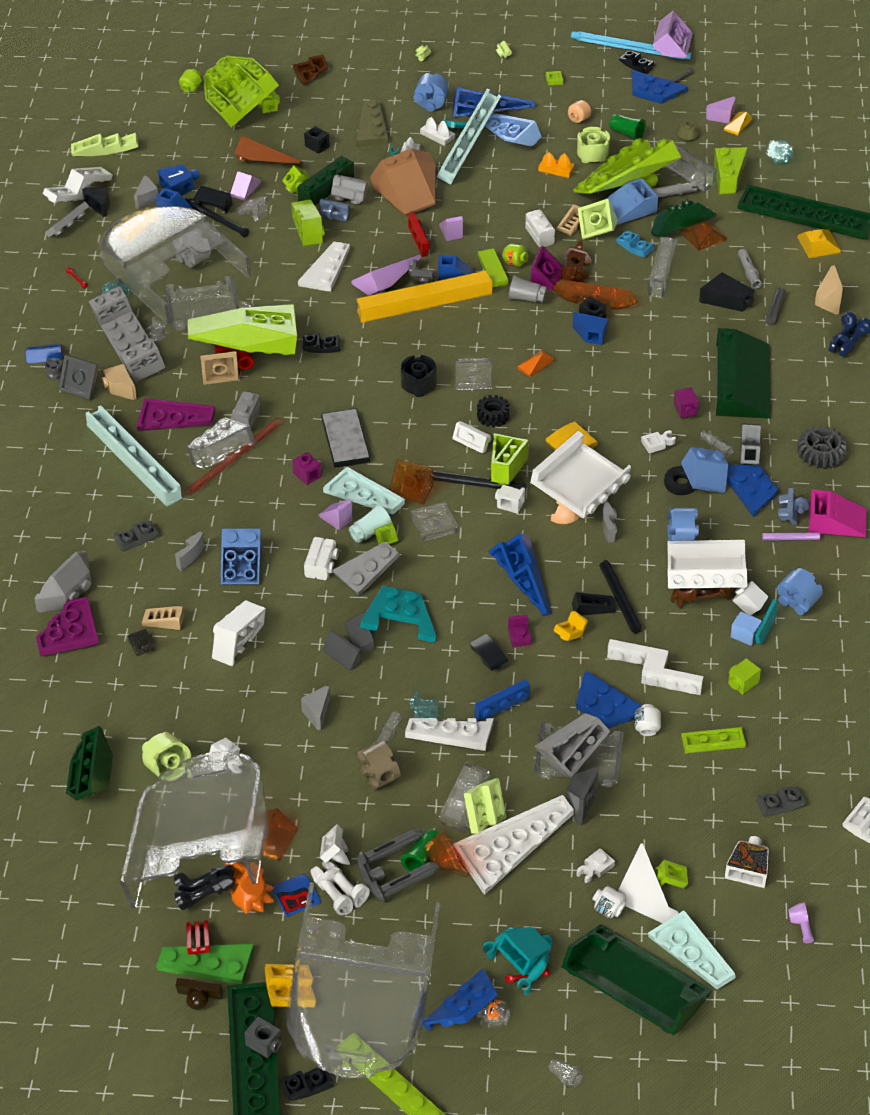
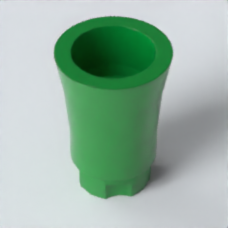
M613 114L609 120V127L615 132L636 140L643 137L646 122L644 119Z
M432 829L425 830L421 838L401 857V864L406 871L410 872L428 862H432L442 843L439 833Z

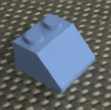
M691 447L681 464L692 488L724 493L726 491L728 463L723 452Z

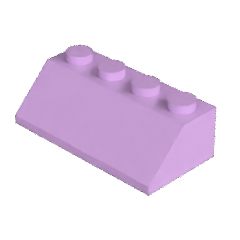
M673 10L659 21L653 47L663 56L685 58L688 55L693 32Z

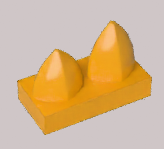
M548 152L539 164L538 171L569 178L575 164L570 162L566 153L562 154L559 160H557Z

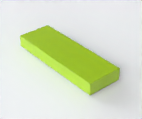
M494 248L478 251V258L484 271H487L490 279H492V287L508 285V278Z
M742 727L681 733L684 753L744 748L746 746Z

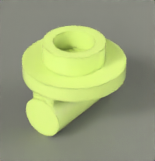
M502 41L500 45H497L498 49L496 51L500 57L504 56V58H507V56L512 54L506 41Z
M421 45L415 50L417 52L415 56H418L419 61H423L431 54V50L427 45Z

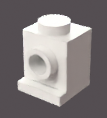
M502 485L501 489L498 488L495 494L497 508L518 514L525 502V488L519 490Z

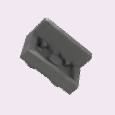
M413 259V264L409 265V274L414 284L422 285L435 282L433 271L419 270L417 260Z

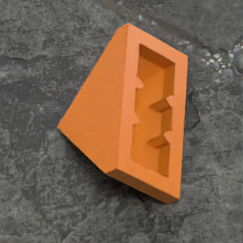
M540 350L517 366V369L531 377L555 361V358Z

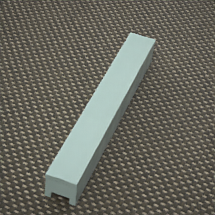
M488 88L437 175V178L450 185L501 98L499 94L496 97L489 93L490 89Z
M101 405L98 406V411L92 414L89 411L86 412L87 426L166 507L182 499L180 484Z

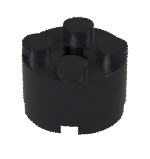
M415 355L403 360L401 364V387L405 391L414 394L416 397H423L436 387L437 368L432 358L425 355L415 358Z

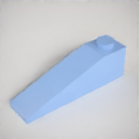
M492 113L485 125L486 128L507 142L533 146L542 137L536 122L532 120Z

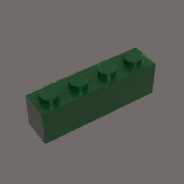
M340 156L297 186L298 202L311 199L314 206L317 205L320 199H325L331 195L335 175L354 178V162L344 156Z

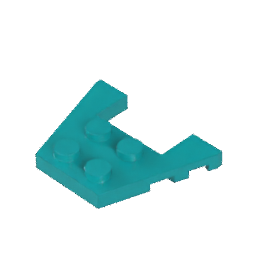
M382 586L359 628L377 631L379 617L418 625V640L434 643L436 639V633L421 593Z

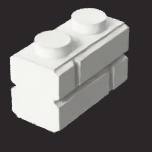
M541 210L528 212L526 214L525 228L538 247L553 245L555 229Z
M319 537L313 538L304 564L306 577L326 580L329 573H333V560H337L339 548H336L335 540H324Z

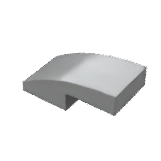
M608 501L604 502L602 527L607 543L615 542V534L617 533V526L615 524L617 513Z
M201 531L185 540L186 547L175 554L176 566L179 570L182 571L187 568L202 552L204 540Z

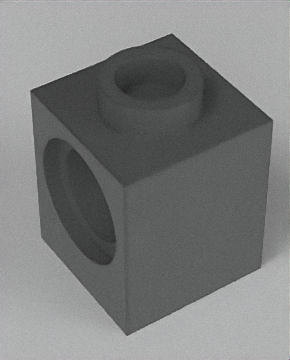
M257 1017L244 1032L246 1046L266 1058L273 1052H276L281 1046L280 1029L260 1017Z

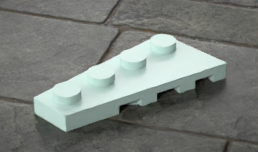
M349 467L342 470L323 487V493L345 500L350 499L352 502L370 508L380 505L387 513L392 515L405 504L404 498Z
M685 911L680 912L648 932L650 939L716 989L721 988L736 978L733 970Z

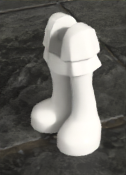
M330 861L322 862L325 873L317 866L311 869L310 872L314 882L318 884L321 890H325L334 901L333 908L339 915L349 914L353 909V905L356 908L360 907L370 894V889L363 883L354 887L343 875L342 870ZM337 883L346 895H342L334 885Z

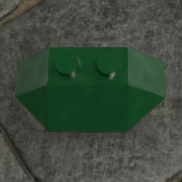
M691 199L683 200L681 204L670 205L667 207L668 209L662 210L654 220L651 235L657 237L665 236L716 217V213L699 202H694Z
M100 726L83 733L82 741L77 746L70 761L66 794L76 801L109 788L113 754Z

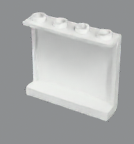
M577 431L533 470L530 483L584 519L588 514H593L599 504H604L609 495L615 494L619 486L628 482L631 476L629 474L631 466L628 465L624 470L582 443L584 434Z
M745 540L668 541V588L747 587Z

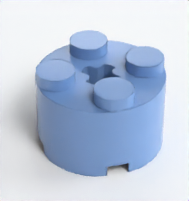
M430 73L424 74L418 81L414 92V100L429 112L439 109L443 106L448 94L447 80L436 73L434 75Z
M669 508L668 541H697L696 536L699 535V526L695 525L697 508Z
M802 568L793 569L777 586L780 596L778 601L783 606L789 605L794 608L797 614L803 615L822 596L823 589L820 584L817 585L814 580L816 578L810 572Z

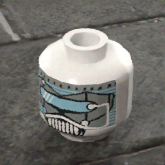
M644 704L635 711V729L641 735L652 736L660 730V710L651 704Z
M609 886L603 890L598 889L592 899L595 901L594 909L609 919H612L614 916L618 918L626 905L624 895Z

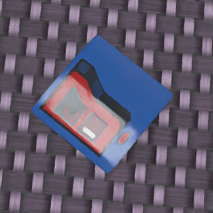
M305 873L272 886L274 888L272 892L286 917L321 903L319 896Z

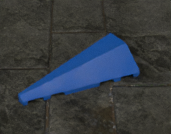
M457 87L453 101V117L471 116L483 97L484 92ZM500 95L501 98L493 113L533 108L535 102Z
M519 533L507 543L501 541L490 549L489 554L494 556L498 561L497 563L506 570L507 575L530 598V602L541 611L543 616L550 615L552 612L530 537Z

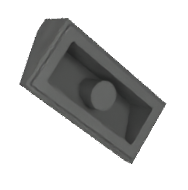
M364 613L345 623L350 641L360 649V653L374 650V642L370 630L359 628L361 620L365 615Z
M331 630L323 651L348 670L354 669L361 663L360 649L334 630Z

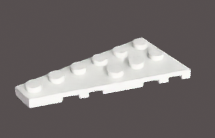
M561 795L487 828L480 833L454 843L453 850L485 895L573 815L574 809L566 798Z

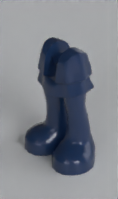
M845 312L841 318L843 328L833 337L829 344V351L835 353L838 347L841 346L839 355L842 357L852 351L854 344L861 337L870 333V320L861 318L857 323V317L852 312ZM855 329L854 333L850 336V338L847 337Z

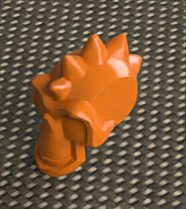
M228 856L224 865H232L235 870L233 876L236 882L235 890L232 889L230 892L233 903L242 909L245 914L251 910L264 912V903L274 902V899L268 894L274 888L265 883V877H263L264 868H258L252 863L244 865L233 856Z

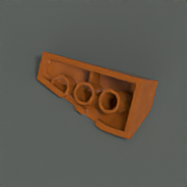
M241 136L234 152L238 156L237 159L243 162L249 160L262 163L303 164L302 161L244 136Z

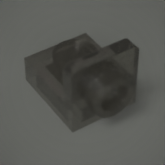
M146 629L127 635L128 642L136 656L155 650L153 636L149 635Z

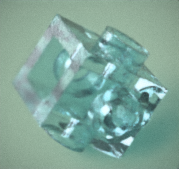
M780 139L779 142L771 140L766 156L773 159L772 161L777 164L787 163L792 158L793 150L789 142Z

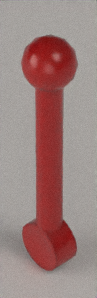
M72 268L66 269V273L71 274L81 284L82 288H87L88 284L83 282L73 272Z
M546 968L540 976L548 977L550 970ZM508 974L505 976V981L511 984L514 980L527 978L528 975L512 976Z

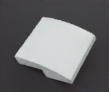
M863 797L842 824L848 831L870 843V798Z

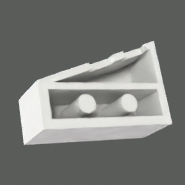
M245 600L220 622H217L213 629L212 659L233 666L238 652L241 654L244 652L245 647L243 646L247 640L252 641L264 625L266 608Z

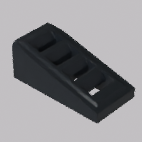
M576 592L572 601L573 611L580 615L615 613L616 610L613 596Z

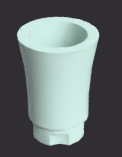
M377 505L368 514L356 521L354 525L350 526L349 532L353 540L360 543L375 535L374 529L392 523L387 511L382 506Z

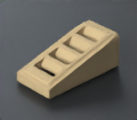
M572 205L557 226L558 231L572 236L580 227L579 206Z
M174 606L146 609L142 626L180 630L184 619V608Z

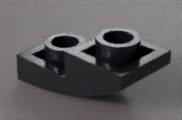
M627 51L619 58L624 65L646 74L655 67L654 61L645 58L641 59V53Z
M320 333L303 336L302 348L303 351L312 353L339 352L340 338L339 335L321 338Z
M487 634L470 643L472 650L481 657L483 664L491 671L500 668L504 663L508 662L505 654Z
M325 1064L305 1074L300 1070L280 1080L289 1101L306 1098L334 1087Z

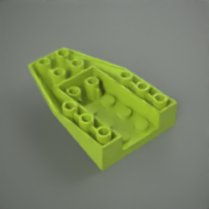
M225 56L213 68L208 69L203 76L206 101L231 128L279 86L265 68L253 58Z
M639 138L634 140L631 146L622 148L619 154L610 156L607 162L602 164L584 181L580 182L573 191L574 193L591 194L623 186L627 182L644 178L681 158L673 140L662 139L657 142L655 147H651L648 140Z
M294 304L239 308L188 319L187 322L188 339L243 350L249 353L256 351L265 354H295L297 330Z

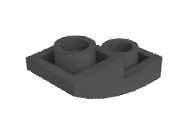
M151 521L133 524L132 530L115 533L114 540L121 551L150 541L158 536V532Z
M799 787L780 788L776 794L758 795L756 799L763 816L785 813L806 804Z

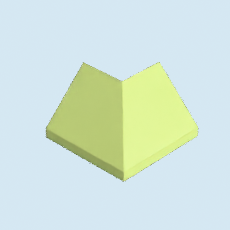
M609 199L578 208L583 240L615 229L618 219Z

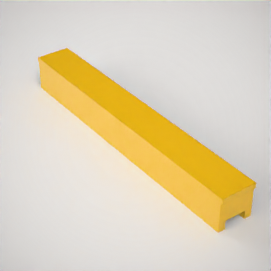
M487 271L357 298V313L361 323L490 295L492 294V279H490Z

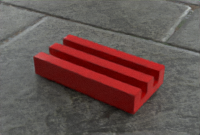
M205 920L202 925L199 924V921H196L193 926H191L190 922H187L188 954L209 953L208 920ZM195 931L196 948L192 949L191 932ZM200 931H204V948H201Z

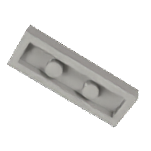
M83 202L45 231L47 236L50 237L53 234L58 236L62 233L64 226L69 227L75 222L73 220L75 217L79 219L86 214L84 210L89 207L88 204Z

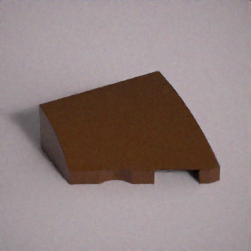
M324 55L309 57L307 62L293 64V70L302 85H306L328 69Z

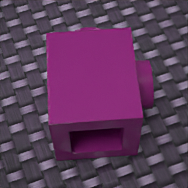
M692 387L674 391L673 404L680 418L698 415L699 401Z
M308 452L292 460L293 474L306 485L322 477L321 463Z

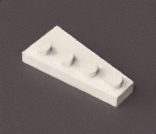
M333 242L298 280V286L331 292L350 251V244Z
M410 718L405 730V738L485 751L494 718H486V721H476V718H468V721H456V718H447L444 721H438L436 718Z

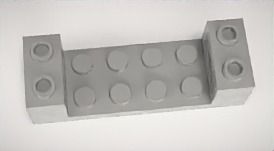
M120 286L89 301L97 322L120 361L124 364L133 383L166 368L157 346L152 338L149 339L132 312L127 297Z

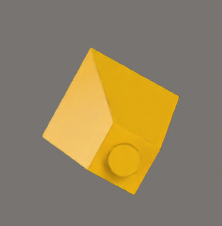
M830 230L808 231L799 234L797 237L808 258L841 253V249Z

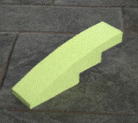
M118 133L106 138L98 134L71 144L72 156H100L124 152L139 147L138 137L136 133L120 138Z

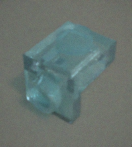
M118 278L104 284L101 295L120 286L128 300L129 287Z
M415 691L414 698H410V710H414V718L438 719V700L419 699V691Z

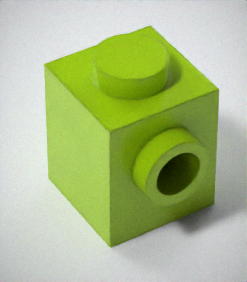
M746 658L738 665L732 666L729 670L728 684L743 695L759 683L761 669Z

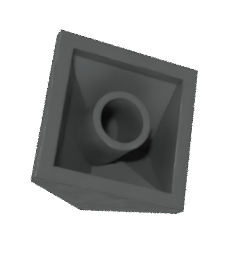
M597 768L574 774L567 788L566 800L574 809L573 816L578 825L581 826L597 796L599 770Z

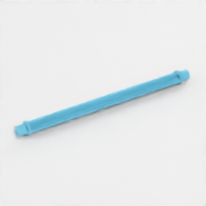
M572 31L571 38L578 41L663 56L654 49L652 44L580 31ZM688 52V55H687V57H685V58H680V57H672V58L683 59V60H684V59H689V60H690L692 53Z

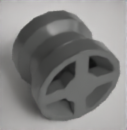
M50 358L45 362L48 379H60L63 366L60 359Z

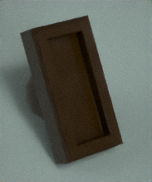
M177 978L175 986L178 994L187 995L186 1002L191 1009H203L208 1003V998L222 1000L223 990L220 983Z

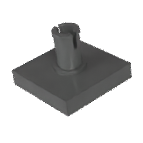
M65 355L58 390L86 399H93L99 364L71 355Z

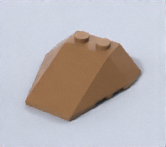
M410 148L383 159L370 177L375 191L382 194L384 199L390 201L405 217L408 216V213H416L436 204V165L431 154L428 152Z

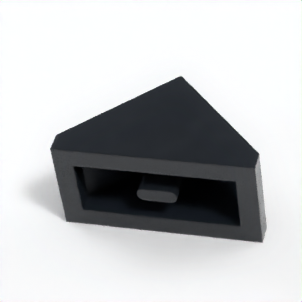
M108 188L82 189L84 202L101 216L106 217L110 203Z

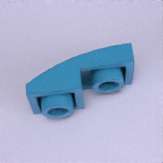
M625 231L616 239V242L623 248L643 258L654 250L653 243L641 241L639 234Z

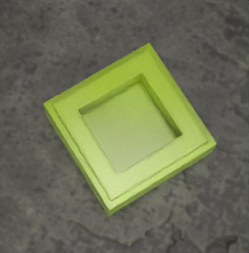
M561 71L546 72L545 77L548 86L563 85Z
M388 523L374 529L379 545L383 542H387L390 545L399 541L393 523Z

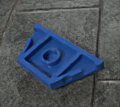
M632 70L633 96L663 104L669 99L676 98L678 93L687 92L688 86Z
M728 465L727 482L753 517L758 514V510L761 507L764 508L770 500H773L778 495L777 487L761 466Z
M588 671L584 673L576 701L577 710L599 718L607 728L617 726L620 723L630 722L631 718L635 717V711L642 707V705Z
M481 969L468 982L463 983L458 988V991L452 996L447 997L443 1004L422 1022L427 1030L432 1029L436 1023H441L443 1027L467 1023L498 995L484 969Z

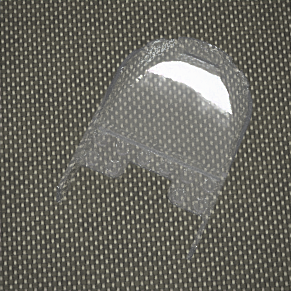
M162 206L129 213L113 222L106 229L100 240L99 251L104 265L166 324L170 323L168 305L149 286L169 274V267L164 262L185 250L192 248L199 254H205L216 249L246 277L251 276L249 257L208 221L206 215L191 208Z
M231 751L198 755L182 761V766L173 771L169 768L157 777L158 781L153 786L146 788L138 805L120 880L131 908H136L143 881L173 876L180 869L181 861L189 858L195 859L199 856L214 855L221 852L220 857L223 863L233 864L238 861H244L252 884L258 882L264 839L268 837V811L261 771L258 764L254 763L251 757L242 753L240 755H232Z
M310 882L289 993L286 1016L288 1032L291 1034L298 1051L305 1058L308 1057L317 1063L318 1068L329 1073L344 1077L364 1078L375 1076V1073L384 1070L390 1071L403 1063V1060L414 1051L420 1039L440 902H436L430 935L398 931L391 935L389 947L345 941L346 927L344 924L334 920L311 917L314 882Z

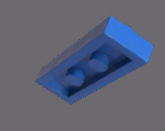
M525 679L475 703L474 717L477 721H482L502 710H507L519 702L525 701L530 697L529 682Z

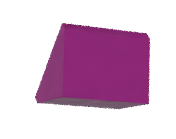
M544 246L540 247L531 267V282L546 286L547 290L555 291L562 277L560 269L563 266Z

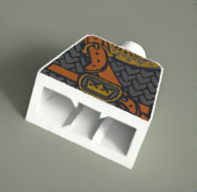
M751 836L748 842L739 841L727 862L725 879L765 888L768 870V848L761 846L762 840L759 837Z

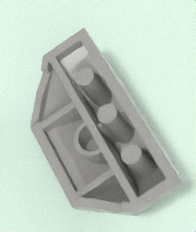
M86 551L75 552L48 578L40 594L37 593L34 598L36 610L39 613L64 609L67 601L78 599L80 595L90 588L92 583Z

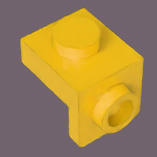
M572 611L568 621L556 624L553 631L566 641L580 638L583 635L588 620L576 611Z

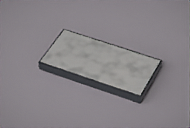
M357 408L322 413L321 419L334 468L370 462V455Z

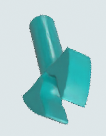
M442 120L445 121L448 128H464L467 122Z

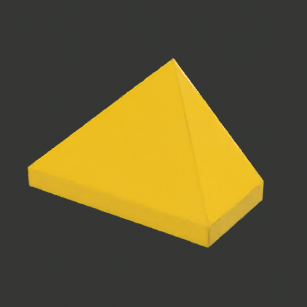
M738 112L724 127V131L738 136L751 122L753 116L748 112Z

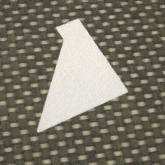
M641 843L618 892L624 895L626 907L664 923L676 916L678 911L668 907L643 843Z

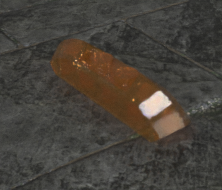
M563 279L552 288L561 298L572 303H577L578 297L580 301H585L587 298L592 297L605 305L610 302V309H623L638 303L633 293L626 289Z

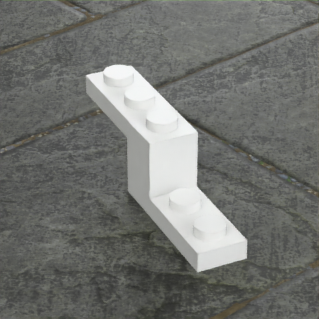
M102 167L72 169L64 187L45 188L43 194L48 197L49 201L54 203L83 200L82 189L89 188L91 183L97 181H110L113 174Z
M610 639L607 658L644 665L642 684L701 695L703 676L666 669L668 650Z

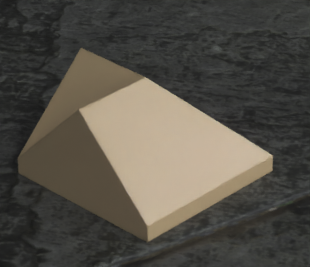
M835 265L830 267L816 291L815 305L836 315L839 314L843 287Z
M236 351L200 356L203 385L239 380Z

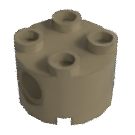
M383 740L356 752V756L362 764L360 766L361 773L364 777L369 776V783L373 790L401 776L397 761H393L391 756L394 755Z

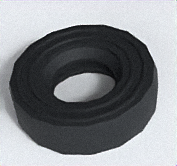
M683 466L672 467L666 472L664 485L669 492L676 495H687L695 490L692 488L689 480L684 484L674 481L678 477L688 480Z

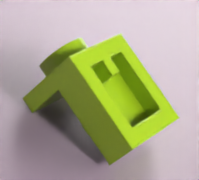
M664 860L654 869L660 887L664 883L683 889L688 885L686 866Z

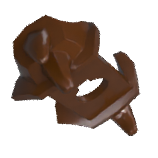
M582 240L577 243L576 247L568 248L563 256L565 260L567 259V262L560 269L565 283L570 285H576L582 279L589 277L582 269L583 264L584 266L589 265L592 259L588 252L582 249ZM571 259H577L580 263L574 264Z
M737 587L705 588L699 590L696 588H674L671 602L674 603L677 599V605L681 609L684 600L690 603L692 600L720 595L726 596L727 600H730L731 589L735 592Z

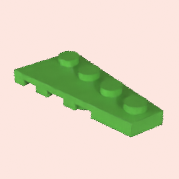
M254 944L210 945L209 953L191 955L187 952V946L162 947L156 966L159 971L239 985L244 983L253 954Z

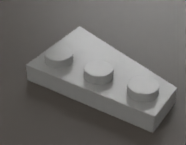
M383 542L335 568L332 572L360 596L400 555L387 542Z

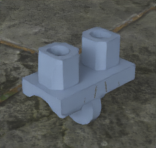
M320 199L319 214L330 220L336 219L347 222L350 205Z
M788 488V494L779 496L781 509H778V516L780 521L790 520L791 525H797L798 513L802 514L809 509V501L804 499V497L796 498L794 496V488Z

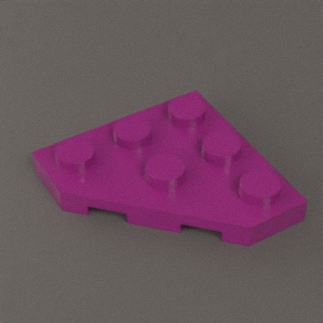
M87 597L67 601L64 609L50 620L44 632H40L36 636L40 656L99 644Z

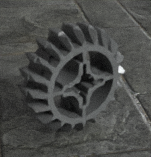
M813 426L812 429H806L805 432H802L797 442L799 458H802L803 462H808L809 466L815 465L816 468L818 466H821L823 469L825 466L829 468L833 465L838 466V463L843 461L847 452L845 437L841 436V432H835V428L832 430L828 429V426L826 428L821 426L815 428Z

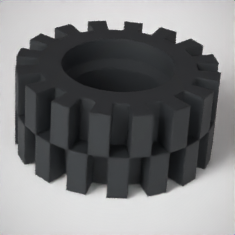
M488 395V398L485 396L483 400L480 399L479 403H477L478 421H481L482 425L486 423V427L492 425V428H495V425L500 427L501 423L503 425L506 424V421L509 420L510 412L508 400H503L502 396L498 398V395H494V397Z

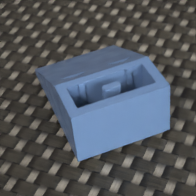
M643 178L627 182L606 198L610 200L617 216V225L657 212L658 196Z
M222 529L221 585H259L262 555V533L260 529Z

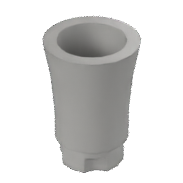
M514 275L508 298L543 303L547 287Z

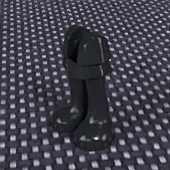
M232 865L218 866V868H212L210 872L195 879H190L184 873L175 874L174 881L178 891L175 892L174 896L178 907L181 910H186L211 894L218 893L221 895L224 891L230 890L235 886V878L233 877L235 874L234 867Z

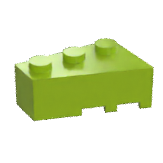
M747 147L715 148L714 169L719 194H736L740 177L746 164Z
M311 199L291 203L292 217L302 245L308 246L323 243L322 236H325V231L322 226L321 215Z
M494 433L491 482H496L500 485H509L528 460L529 440Z

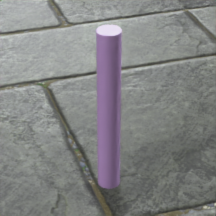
M762 533V541L820 540V533Z

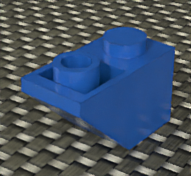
M164 188L156 196L157 212L184 222H187L194 214V209L179 192Z
M439 255L438 281L473 274V269L457 256Z
M574 312V330L585 342L602 345L607 334L608 319Z

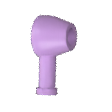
M805 902L796 904L788 909L791 923L801 925L803 943H811L814 941V937L811 934Z

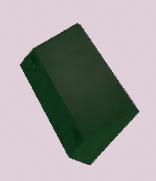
M718 328L716 346H718L716 416L770 419L769 344L737 329Z
M601 924L568 946L561 966L572 976L580 978L659 1026L664 1032L675 1035L684 1028L712 991Z

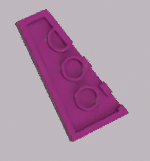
M145 398L137 423V431L212 425L216 409L215 406Z

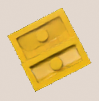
M576 422L563 426L545 439L550 447L557 450L579 431L584 434L582 443L591 449L599 444Z
M265 965L266 985L271 1006L315 1007L316 998L311 987L313 977L308 965Z

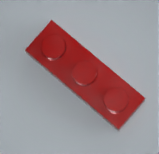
M414 212L408 213V228L421 257L428 256V249H430V241L426 239L425 230L421 228L420 219H417Z

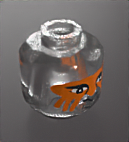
M493 999L477 1013V1017L481 1018L480 1021L483 1027L501 1030L504 1025L508 1026L511 1008H508L507 1002Z

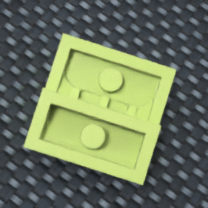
M499 778L479 784L464 793L471 833H480L486 827L494 826L506 819Z

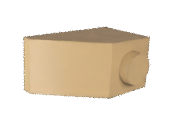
M124 364L103 370L104 377L102 378L104 388H108L110 394L131 400L137 399L135 385Z

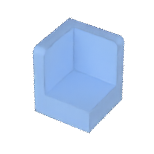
M740 612L732 623L730 637L752 646L755 632L761 625V620Z

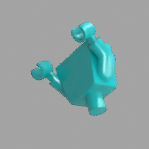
M509 927L495 938L496 941L485 942L483 944L484 953L487 952L488 959H493L497 955V948L523 976L528 975L527 978H521L517 985L518 990L522 985L528 986L524 990V995H528L531 992L532 981L536 982L548 965L553 941L549 935L541 936L533 927Z

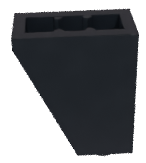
M721 272L700 288L699 302L743 312L746 308L753 305L755 290Z

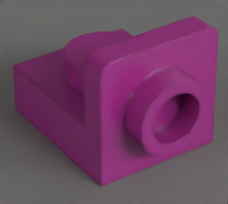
M527 615L508 617V633L512 647L531 645L532 639Z

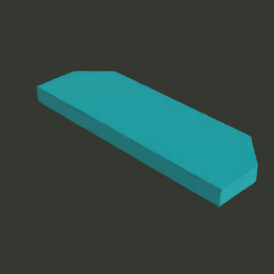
M773 599L755 635L756 643L758 644L764 643L776 619L778 610L777 600Z

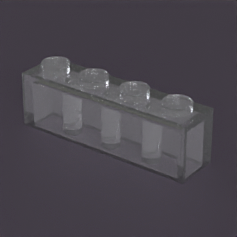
M675 143L681 158L665 167L689 183L695 181L697 185L695 187L703 192L716 185L717 169Z
M670 237L660 238L649 277L648 295L665 298L677 254L678 239Z

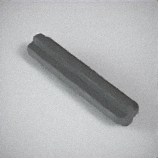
M779 287L776 289L765 322L767 325L775 324L786 290L784 288L781 289Z

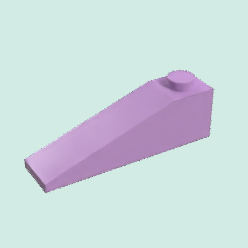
M421 255L369 272L352 280V285L368 296L385 293V289L391 287L409 270V265L413 264V259L418 261Z

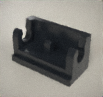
M202 185L193 198L194 202H197L199 205L206 203L220 207V209H223L222 213L225 214L233 205L230 193Z

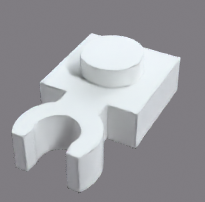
M668 430L662 435L659 432L642 436L641 442L648 453H653L666 449V445H674L676 437H672V431Z
M598 849L585 859V865L577 869L576 876L579 877L582 874H587L584 882L586 884L590 883L593 875L596 874L600 878L615 866V860L602 849Z

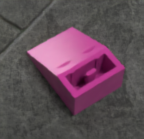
M812 490L809 504L808 532L866 537V508L831 491Z

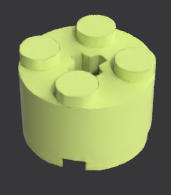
M599 127L584 128L583 132L578 133L577 155L583 163L605 162L609 155L610 134L606 130L605 132L601 131Z
M168 732L155 735L142 746L144 765L159 778L166 779L167 781L181 777L187 770L185 768L187 763L191 761L189 748Z

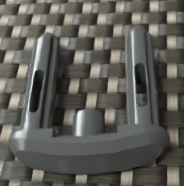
M412 829L367 852H359L357 860L360 873L370 892L378 901L386 902V897L435 874L439 869L437 862H428L382 886L377 884V881L386 877L381 865L372 870L370 869V864L418 841L423 835L421 829Z

